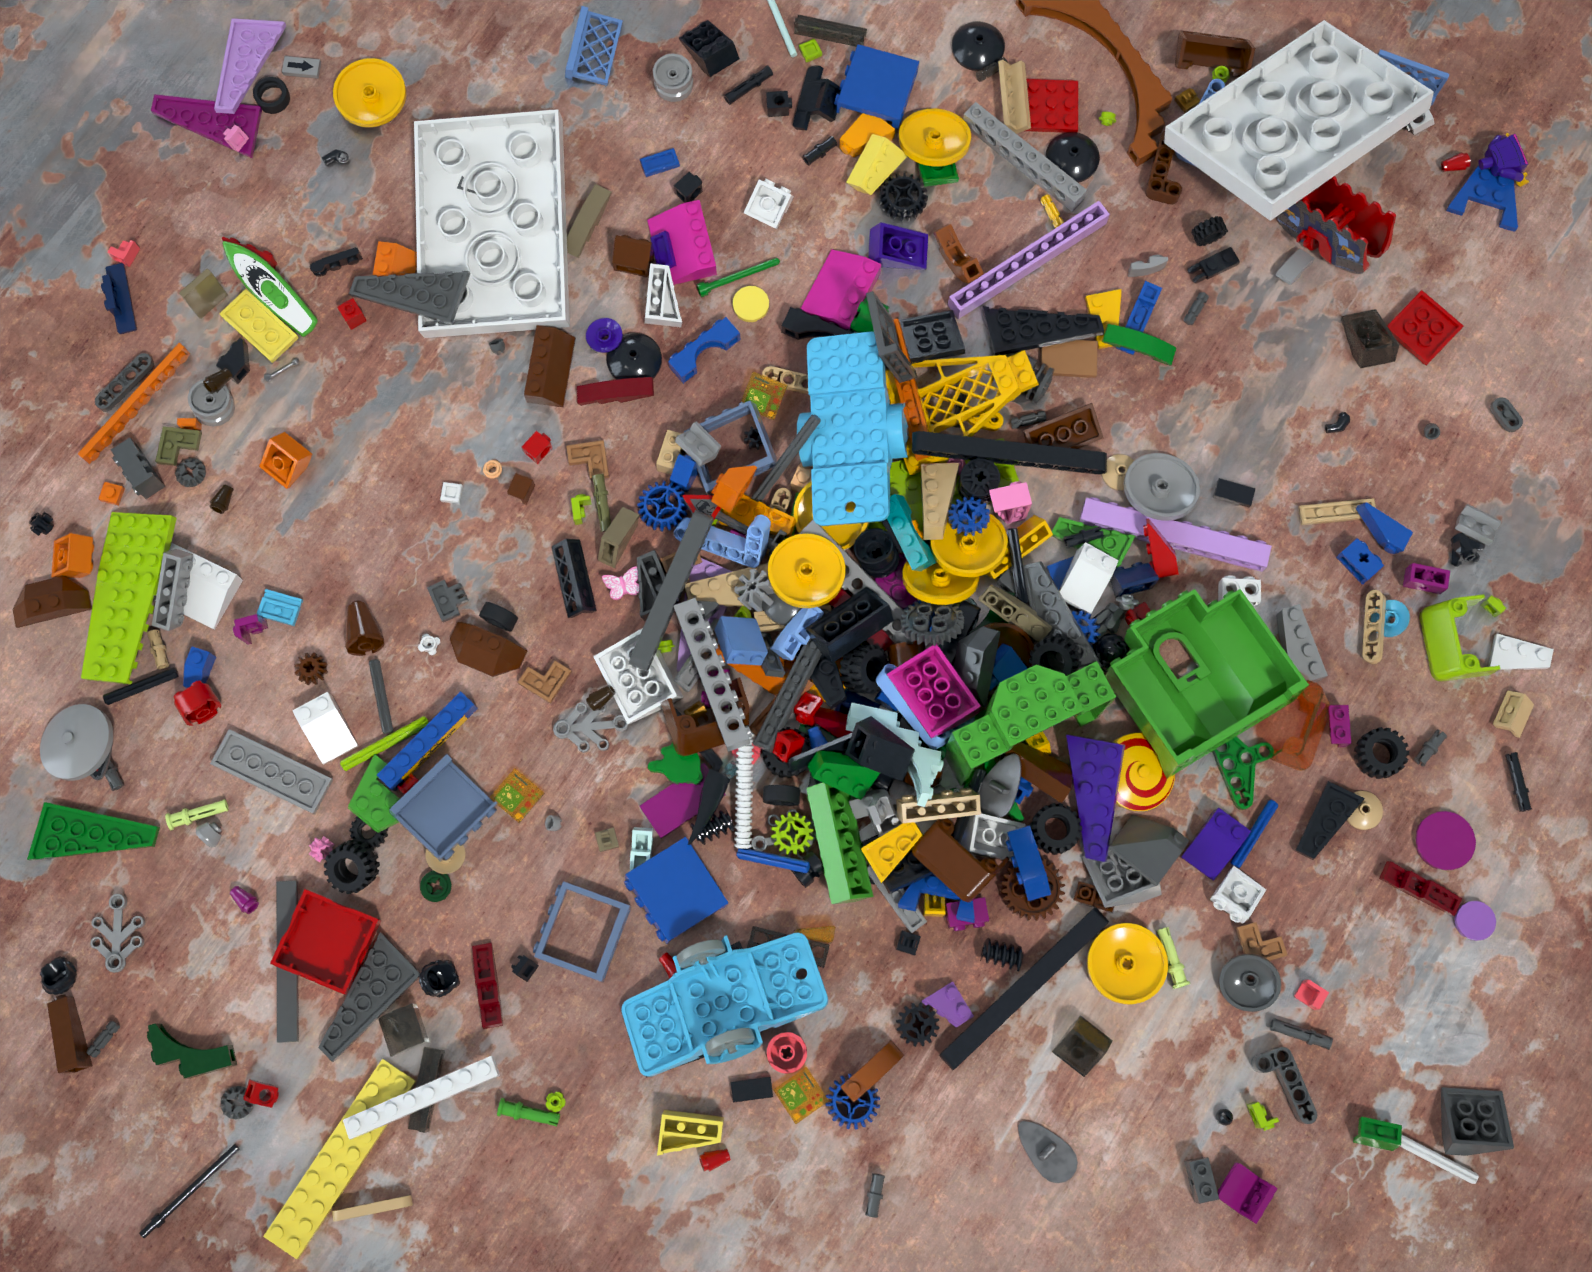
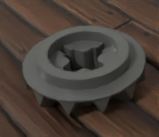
M189 457V459L182 460L176 466L175 475L177 481L185 487H195L205 478V466L198 459ZM187 467L193 470L194 477L187 474Z
M234 1086L226 1090L221 1097L220 1108L223 1114L230 1119L244 1118L253 1107L252 1103L243 1100L246 1091L245 1087ZM238 1097V1101L244 1104V1106H236L234 1109V1104L229 1100H235Z

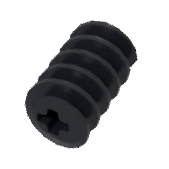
M720 810L719 817L713 814L712 820L708 822L696 838L697 841L705 845L706 838L712 842L713 835H715L719 839L720 831L727 835V828L732 832L735 831L727 810L726 814ZM691 823L690 826H691V828H692V830H693L694 824Z
M987 938L983 944L980 961L985 957L988 964L993 959L994 966H996L998 961H1001L1002 968H1004L1006 963H1009L1010 970L1016 965L1019 972L1024 951L1022 952L1021 946L1014 950L1013 944H1010L1007 948L1006 942H1002L999 946L998 940H994L991 944L990 938Z

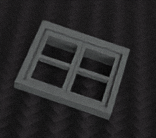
M874 291L866 293L880 358L899 383L918 378L916 370L899 347L893 318Z

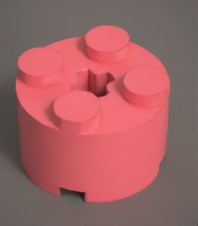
M783 1032L771 1039L767 1047L768 1062L773 1069L780 1073L789 1074L798 1071L804 1065L807 1058V1048L801 1037L791 1032ZM791 1048L792 1057L788 1056L784 1059L781 1052L782 1049Z

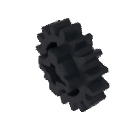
M911 1003V1009L905 1006V1013L899 1012L902 1018L901 1020H896V1023L900 1024V1027L896 1030L902 1031L900 1038L906 1037V1044L913 1041V1047H916L917 1042L924 1046L925 1040L931 1043L930 1037H937L934 1030L940 1029L939 1026L935 1025L939 1018L933 1017L936 1013L935 1011L929 1012V1005L923 1008L922 1003H919L918 1007ZM918 1011L924 1012L929 1018L924 1019ZM911 1013L912 1018L910 1022L904 1024L907 1015ZM916 1018L919 1022L923 1023V1026L920 1027V1030H918L917 1027L913 1028L912 1024L915 1023ZM931 1025L929 1033L924 1036L925 1028ZM911 1030L916 1033L917 1038L911 1037L906 1031Z

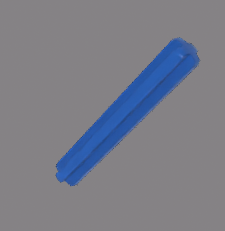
M1273 800L1267 802L1250 829V834L1232 858L1231 864L1236 868L1242 866L1278 808V803Z
M738 848L736 854L742 860L808 873L810 869L808 861L752 849Z

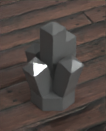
M1109 603L1105 609L1093 617L1097 619L1094 624L1100 625V628L1096 629L1100 636H1095V639H1100L1107 629L1110 633L1118 631L1120 622L1125 617V612L1119 606Z

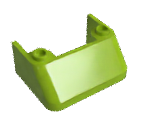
M1484 594L1453 598L1427 606L1421 610L1419 618L1431 675L1435 680L1442 682L1489 676L1500 670V665L1481 668L1480 662L1475 655H1462L1454 619L1463 616L1467 612V606L1476 605L1485 598Z

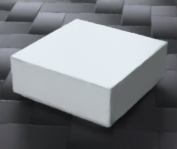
M443 482L441 502L460 504L463 485Z

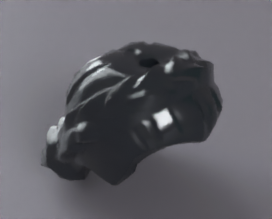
M1109 633L1098 639V642L1094 643L1092 648L1103 666L1100 667L1103 672H1108L1107 669L1111 666L1110 663L1119 657L1121 659L1125 658L1129 652V646L1122 636Z
M59 956L41 968V984L45 992L58 995L72 988L77 978V970L74 964L64 956Z
M451 960L430 962L422 968V972L419 975V983L426 995L440 998L446 996L460 985L459 976Z

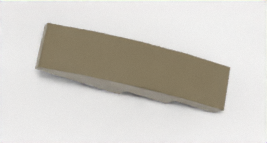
M597 184L594 185L568 233L567 253L577 258L580 257L586 241L589 242L595 226H598L612 194L611 191Z

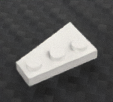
M1496 634L1494 635L1488 667L1500 665V670L1548 669L1551 665L1554 649Z

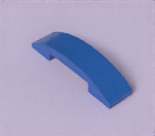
M1145 281L1125 326L1126 328L1143 333L1162 287ZM1116 347L1118 350L1134 355L1135 351L1124 347Z

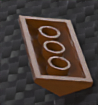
M1093 403L1023 430L1025 443L1078 449L1104 438Z

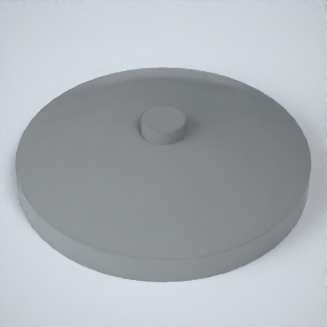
M1151 453L1139 457L1129 466L1124 478V492L1130 504L1143 515L1156 520L1169 521L1182 518L1192 511L1200 495V484L1193 469L1181 459L1169 454Z
M87 704L73 705L59 712L47 725L40 742V758L45 769L51 775L66 781L80 780L94 773L104 763L112 747L113 727L110 719L103 711Z

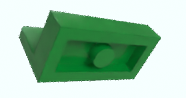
M1361 1116L1359 1118L1358 1135L1353 1138V1143L1394 1151L1401 1146L1402 1125Z

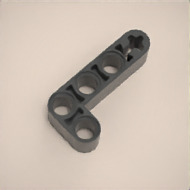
M1276 1047L1254 1056L1251 1060V1066L1254 1071L1268 1073L1275 1070L1296 1121L1302 1124L1314 1123L1317 1119V1111L1291 1051L1286 1047ZM1279 1051H1282L1285 1055L1282 1062L1277 1059ZM1261 1058L1266 1061L1264 1069H1261L1258 1065ZM1288 1070L1293 1074L1291 1081L1285 1078V1073ZM1297 1089L1301 1092V1098L1298 1101L1293 1096L1294 1091ZM1305 1111H1308L1309 1114L1306 1118H1303L1302 1115L1305 1114Z

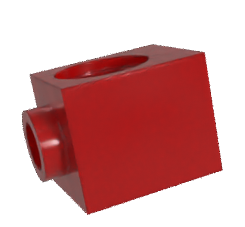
M354 298L337 307L351 330L367 321Z
M536 431L521 448L536 464H539L552 450L551 439L545 433L540 434Z
M793 729L778 732L772 753L778 756L780 760L788 762L790 758L801 754L805 738Z
M249 1079L243 1100L272 1108L278 1099L279 1088L272 1084ZM266 1089V1095L260 1099V1092Z

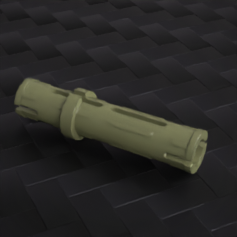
M597 474L592 476L595 491L593 495L597 503L600 532H606L611 524L607 495L609 494L606 490L604 474Z

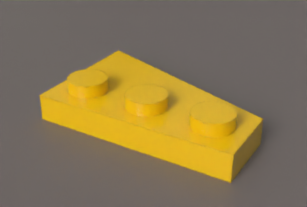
M1122 289L1085 297L1089 314L1100 315L1104 334L1107 324L1119 326ZM1104 335L1095 336L1096 341H1098V349L1112 347V345L1102 342Z
M915 822L903 823L861 848L862 853L881 884L921 838L922 833Z

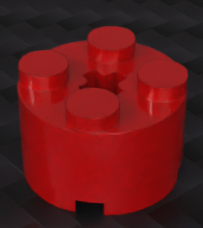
M195 681L191 684V687L174 695V705L186 725L193 726V722L202 724L210 720L218 713L216 709L218 707L221 709V703L210 685L202 683V681Z

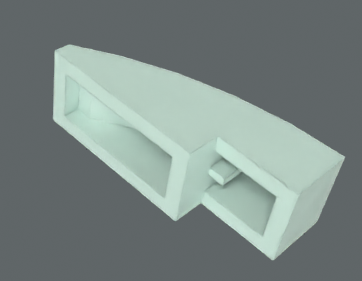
M633 828L630 871L652 858L654 828Z

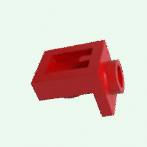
M1146 602L1141 603L1134 609L1127 610L1125 621L1128 625L1137 619L1141 621L1146 618V614L1151 611Z
M805 692L793 708L796 720L801 724L813 726V716L823 704L822 698Z

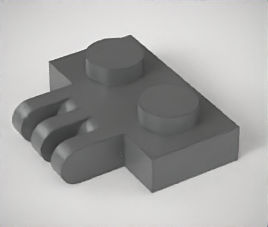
M442 580L427 587L443 623L461 615L457 606L469 601L467 596L459 599V597L466 594L464 590L456 592L462 588L461 583L448 588L446 581Z

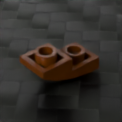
M1078 882L1073 901L1113 913L1115 906L1105 908L1094 885Z

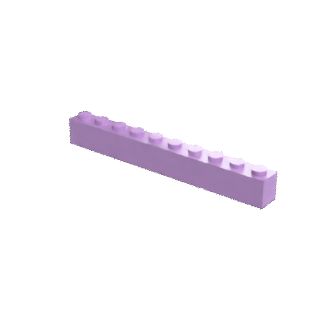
M1097 201L951 295L948 307L953 310L957 319H960L1106 225L1110 214L1101 202Z
M1094 497L1086 498L1083 503L1079 522L1085 525L1100 526L1102 529L1115 530L1126 535H1135L1134 539L1150 543L1149 536L1145 537L1143 525H1147L1146 519L1149 518L1175 550L1260 572L1267 568L1272 546L1267 545L1264 541H1251L1245 536L1236 537L1229 535L1226 531L1216 532L1207 526H1193L1192 523L1187 521L1178 522L1174 520L1162 521L1152 519L1133 507L1124 508L1114 502H1100V499Z

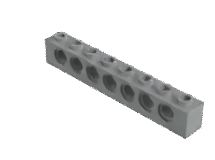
M977 102L964 113L963 120L974 135L1071 212L1081 204L1087 189Z
M812 520L799 533L822 536L839 549L844 558L845 565L850 569L849 574L845 576L842 588L844 590L849 589L853 593L851 597L867 586L890 605L894 621L901 620L904 610L820 525ZM859 578L862 580L863 586L861 589L853 587L854 579ZM893 622L883 628L884 631L889 630L893 634L891 638L896 643H908L911 640L910 637H905L902 629H894Z
M696 598L674 605L675 613L728 752L750 744L749 737H752L748 725L744 726L742 720L745 719L742 708H737L736 702L739 700L735 690L731 691L729 684L732 682L728 672L724 673L722 666H725L722 655H717L715 649L718 648L715 637H710L709 631L712 630L709 621H704L702 614H705L702 603H697ZM692 618L698 619L696 624L689 623ZM699 635L705 637L701 642L695 640ZM704 653L712 654L709 659L702 658ZM712 670L719 672L715 677H711L708 674ZM718 688L725 689V692L721 695L715 693ZM729 705L732 707V710L730 712H723L722 708ZM732 723L739 725L736 730H730L728 727Z

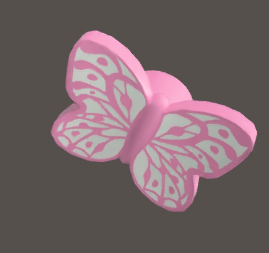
M637 566L629 569L623 577L613 575L602 576L606 587L611 589L610 597L613 600H619L625 594L637 595L639 593V584L636 583L638 581Z

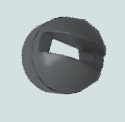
M495 339L489 343L491 351L495 354H498L500 350L503 353L505 350L503 339Z
M1429 423L1424 428V434L1426 438L1433 440L1439 437L1440 429L1438 425Z

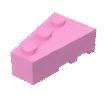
M1017 481L1011 483L1010 486L989 490L994 512H998V516H1001L1006 524L1025 521L1032 505L1027 482L1021 483Z

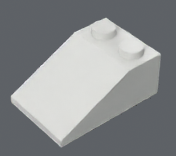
M1085 542L1077 549L1059 589L1064 601L1085 613H1092L1114 573L1118 560Z
M328 692L292 710L323 765L358 747L335 699Z
M986 814L972 815L960 844L971 854L1001 860L1008 857V861L1012 862L1011 857L1014 855L1012 851H1008L1006 840H1009L1007 832L1023 828L1025 824Z

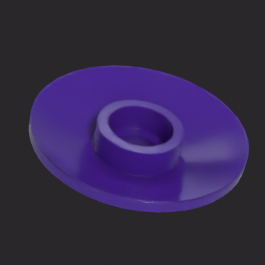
M610 318L595 320L586 331L588 345L591 349L600 353L616 349L623 337L621 326ZM608 336V339L602 340L603 337Z

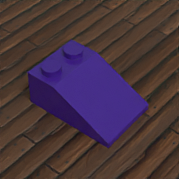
M882 222L870 229L869 259L882 264L881 267L927 269L928 234Z
M1217 808L1209 816L1181 858L1214 881L1251 831L1222 809Z

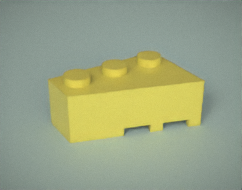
M872 134L846 183L859 192L872 195L905 160L907 155L886 137Z
M664 1110L661 1118L657 1156L673 1151L677 1152L683 1149L720 1143L724 1117Z

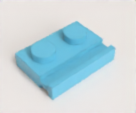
M265 589V594L262 597L257 614L265 619L295 626L303 600Z

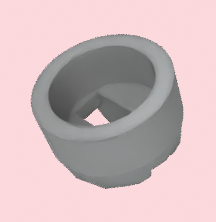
M549 815L546 818L545 827L548 831H557L562 827L560 825L562 820L558 816Z

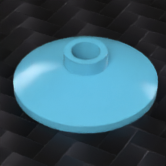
M1386 600L1384 637H1394L1401 634L1407 628L1410 614L1402 602ZM1378 613L1371 615V622L1379 620L1380 616ZM1391 618H1395L1393 623H1390Z

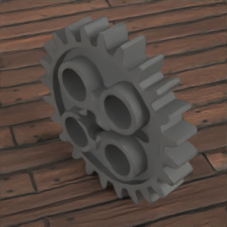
M921 601V604L914 602V606L909 605L908 610H904L900 620L902 633H905V637H910L911 642L917 640L918 645L925 642V646L929 643L935 646L936 642L943 645L944 640L951 642V638L956 639L957 634H961V629H964L962 610H959V606L954 607V604L937 605Z

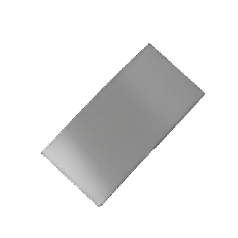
M1299 248L1278 270L1276 276L1291 285L1313 263L1315 258Z
M1153 255L1149 257L1147 263L1143 261L1131 263L1128 269V277L1145 276L1158 272L1165 268L1168 257Z

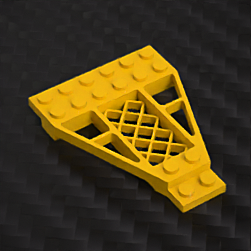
M1025 350L1008 358L1006 355L925 360L912 364L914 368L937 366L941 375L939 381L924 388H918L929 432L939 433L960 424L963 436L972 437L1008 402L1014 400L1022 392L1039 385ZM976 364L949 377H945L942 366ZM890 370L885 371L886 386L890 404L901 403L894 375ZM983 373L991 376L987 384L980 382ZM977 375L975 380L970 378L972 376ZM994 378H995V381H996V383H997L998 388H997V387H994V386H991L992 383H993V381H994ZM966 381L973 383L970 392L962 389ZM960 382L958 387L952 386ZM977 385L985 387L982 396L974 394ZM948 389L956 391L953 399L945 397ZM989 389L997 392L995 398H986ZM943 390L941 395L936 394V392ZM960 393L968 395L965 403L957 401ZM931 396L939 398L935 407L928 405ZM972 397L980 399L975 407L969 406ZM943 400L950 402L947 411L939 409ZM954 405L962 407L957 415L951 413ZM926 408L933 410L931 417H929ZM937 412L945 414L941 422L934 421ZM987 412L966 432L963 424L964 421ZM908 432V457L903 459L910 475L921 472V464L947 463L949 458L935 456L917 461L915 454L912 453V443Z

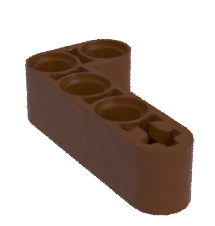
M1164 130L1157 145L1158 149L1153 160L1145 194L1151 200L1173 205L1179 200L1182 186L1178 182L1167 179L1174 150L1165 145Z

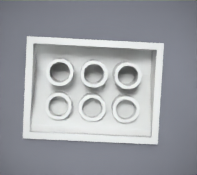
M171 543L170 550L179 549L188 553H192L178 545ZM192 553L193 567L190 571V585L186 593L187 603L184 607L183 615L215 630L243 580L237 574Z
M642 629L593 656L607 684L611 685L615 690L614 698L627 724L661 710V702L672 698L673 703L683 698L660 650H657L648 671L629 665L631 654Z

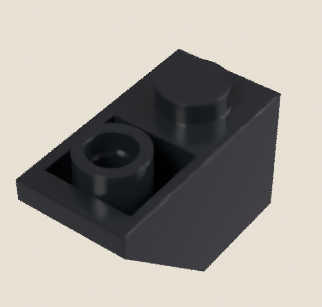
M242 338L233 342L229 351L221 356L216 364L220 371L227 368L233 376L231 380L236 384H239L250 371L248 346Z

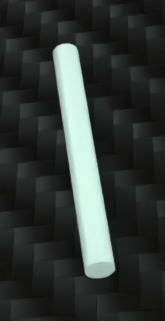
M767 0L790 56H797L796 49L775 0Z

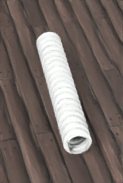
M749 737L750 744L738 748L736 752L738 758H736V761H738V764H736V767H738V770H736V773H738V776H736L738 788H736L737 794L735 795L737 801H735V804H737V807H735V810H737V813H735V816H737V819H735V822H737V825H735L737 829L735 835L737 837H735L736 844H734V847L736 848L752 847V844H750V841H752V838H750V835H752L750 831L752 829V825H750L752 819L750 817L752 816L751 810H753V807H751V804H753V801H751V798H753V795H751V792H753V789H751V786H753L751 782L753 770H751V767H753L752 761H754V758H752V755H754V752H752V749H754L752 737Z

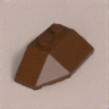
M65 576L27 584L24 586L13 607L15 627L20 628L92 610L90 593Z
M457 622L450 637L458 663L492 677L520 669L528 652L506 638L463 622Z

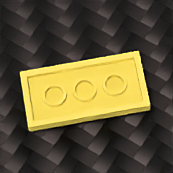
M247 289L240 293L219 313L226 322L271 363H274L299 338Z

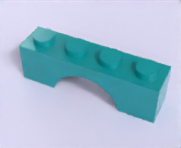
M894 494L890 497V514L887 520L912 570L923 571L935 564L936 561L929 545L921 539L911 520L912 511L905 497Z

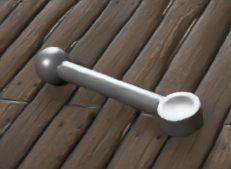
M293 358L292 362L272 374H265L264 379L267 382L272 381V377L293 365H298L299 359Z

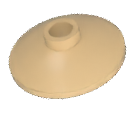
M1123 454L1109 457L1107 459V473L1102 474L1104 482L1114 490L1123 491L1126 472L1134 460ZM1123 468L1125 472L1121 473L1118 469Z
M1367 791L1354 792L1365 799L1347 819V822L1360 830H1368L1379 824L1383 815L1380 800L1374 794ZM1363 806H1366L1368 808L1367 813L1363 812Z
M458 844L453 849L455 853L448 860L443 859L441 862L426 849L425 857L427 864L433 871L440 874H450L457 871L465 860L464 845L460 846Z

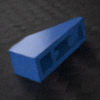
M1367 502L1357 506L1356 510L1377 543L1384 547L1386 552L1396 554L1404 551L1413 531Z

